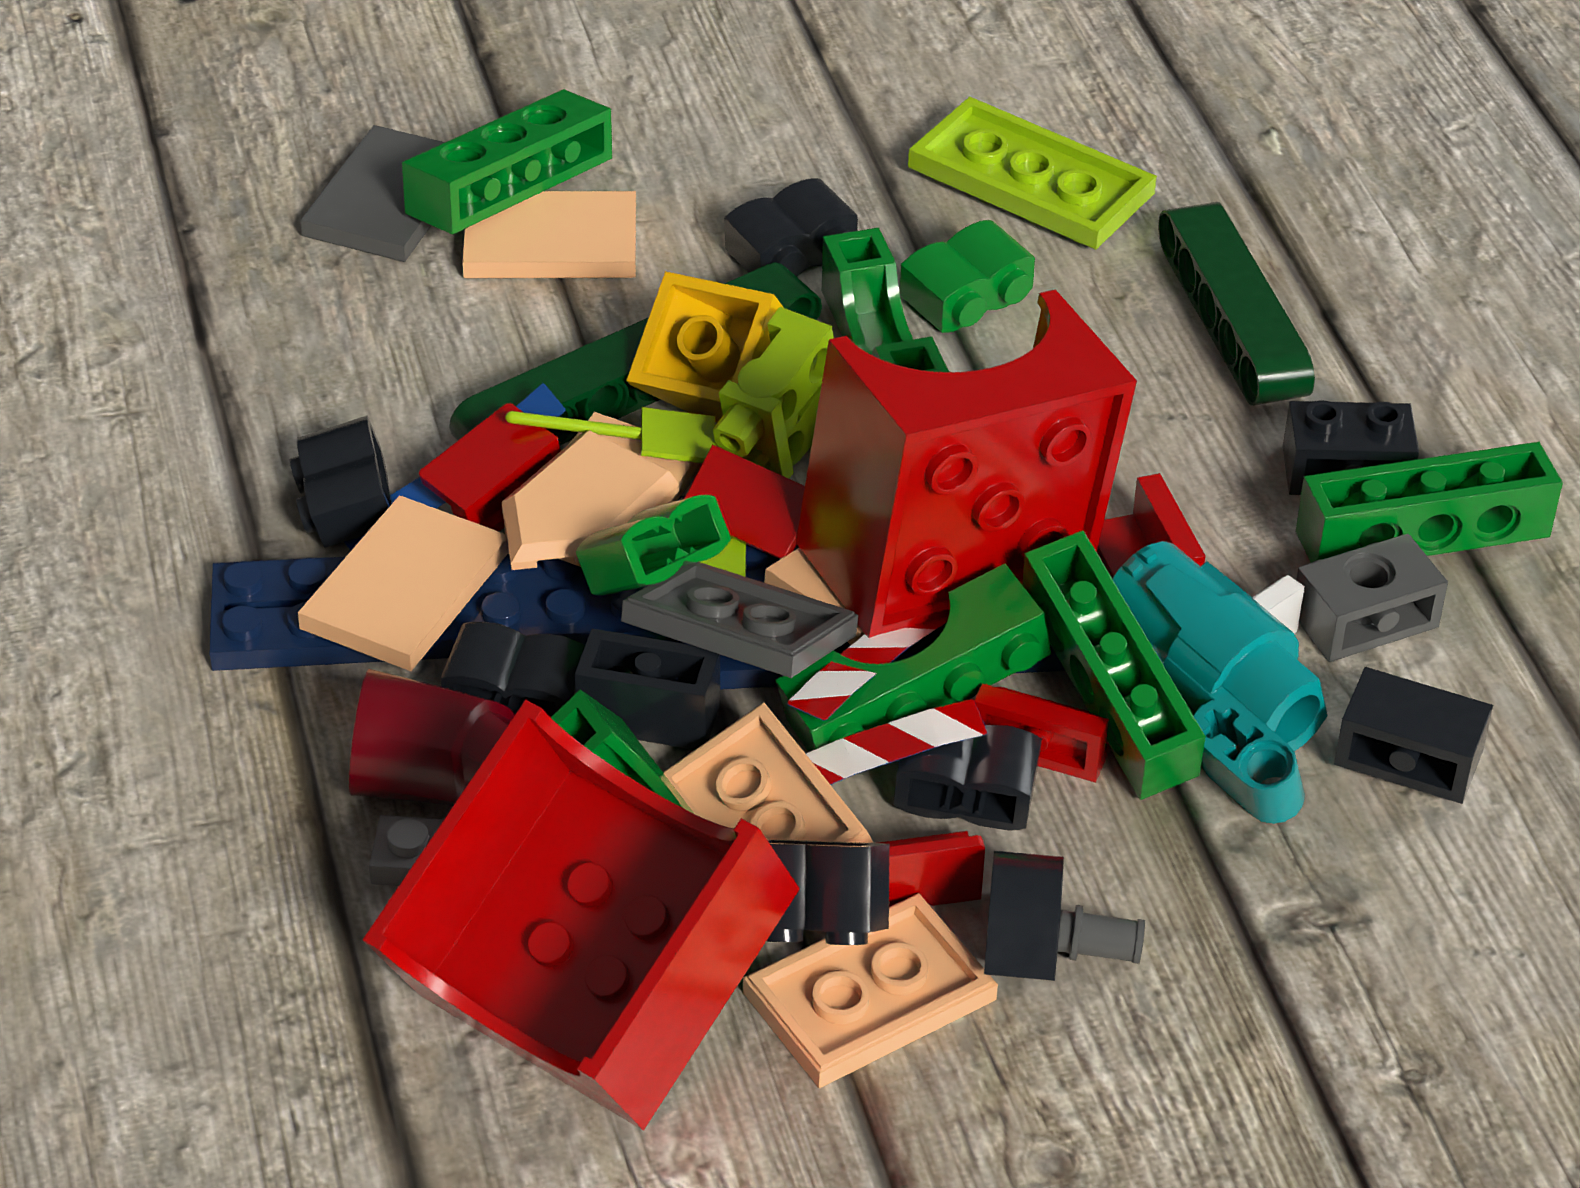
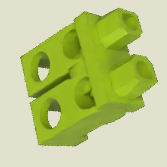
M779 307L767 323L771 342L759 358L749 361L741 368L738 374V384L728 380L719 391L723 416L713 428L715 443L720 448L790 479L794 473L792 466L800 461L812 446L828 341L834 337L831 325Z

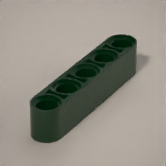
M1211 202L1163 210L1158 220V231L1164 255L1247 402L1255 406L1310 396L1314 389L1315 375L1309 351L1221 203Z

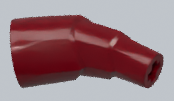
M368 669L360 692L353 731L349 770L350 795L454 806L515 714L510 708L495 701Z

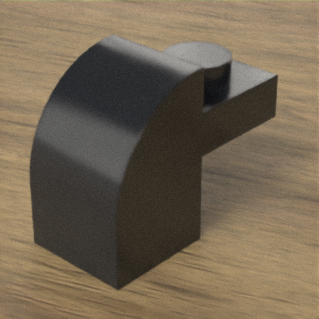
M994 851L984 975L1055 981L1064 857Z

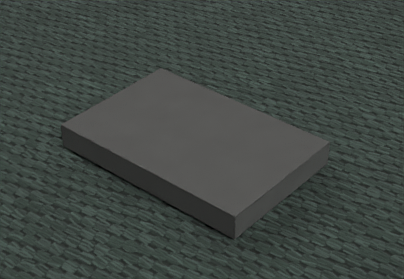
M373 125L300 220L302 236L405 262L432 225L405 214L402 162L445 142Z
M697 562L682 566L669 579L648 585L623 600L621 622L792 678L855 637L858 614L832 604Z

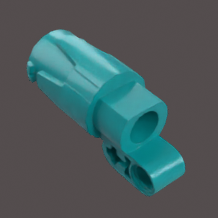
M1164 541L1143 547L1118 569L1113 577V581L1187 706L1195 712L1194 718L1206 736L1201 763L1203 770L1209 778L1256 819L1272 824L1286 822L1297 815L1303 807L1305 800L1304 788L1294 751L1302 747L1319 730L1328 716L1320 679L1298 661L1299 641L1294 633L1208 561L1200 567L1176 545ZM1238 744H1239V748H1240V751H1241V752L1239 753V755H1238L1237 749H1236V746H1237ZM1267 778H1281L1272 784H1260Z

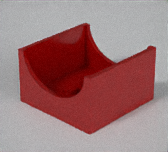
M1056 289L1039 293L1037 304L1041 308L1033 349L1013 361L991 368L965 372L917 370L881 360L859 348L847 336L829 339L796 543L845 609L858 614V626L868 638L948 617L950 613L948 592L1005 563L1020 583L1023 584L1024 553L1083 530L1097 552L1137 380Z
M525 700L362 940L421 997L644 1131L800 888L757 826L741 818L735 828H729L702 818L672 803L601 759L562 729L542 708Z

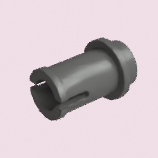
M1076 905L1074 911L1061 910L1058 952L1069 953V960L1076 961L1077 955L1080 954L1126 960L1140 964L1145 920L1137 919L1136 921L1083 913V905Z

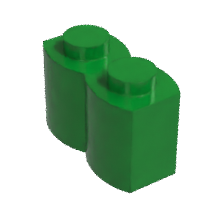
M979 221L963 228L947 242L929 244L905 259L901 263L900 295L942 333L954 332L962 327L974 325L987 310L1002 309L1022 301L1033 288L1035 257L994 221Z
M697 495L645 509L634 515L626 524L597 531L588 536L579 545L576 555L591 593L594 595H610L660 583L673 576L681 566L711 559L728 545L731 537L715 496Z

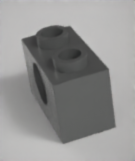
M1409 534L1382 542H1374L1353 551L1327 559H1319L1311 564L1298 567L1296 581L1305 586L1299 624L1328 662H1332L1439 628L1448 581Z

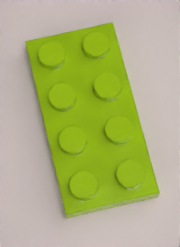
M970 96L915 143L908 153V168L1095 250L1155 194L1156 175Z

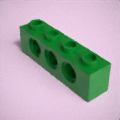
M562 89L403 161L405 214L453 235L611 160V108Z
M1540 441L1304 476L1295 532L1310 563L1404 534H1409L1427 556L1551 537L1563 481Z
M1083 530L1024 553L1022 585L1044 612L1049 643L1089 713L1109 719L1106 742L1139 800L1200 776L1206 736Z

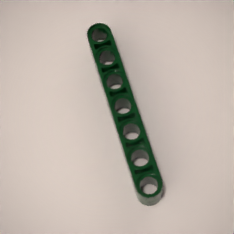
M780 263L765 265L725 283L774 294L785 309L818 320L821 314V298ZM648 318L470 396L462 401L454 410L449 424L451 434L457 440L461 439L503 405L511 403L517 406L542 383L549 388L564 406L565 412L559 416L562 418L588 421L593 413L597 412L614 419H619L661 400L631 386L626 381ZM546 428L558 437L559 445L571 441L578 433Z

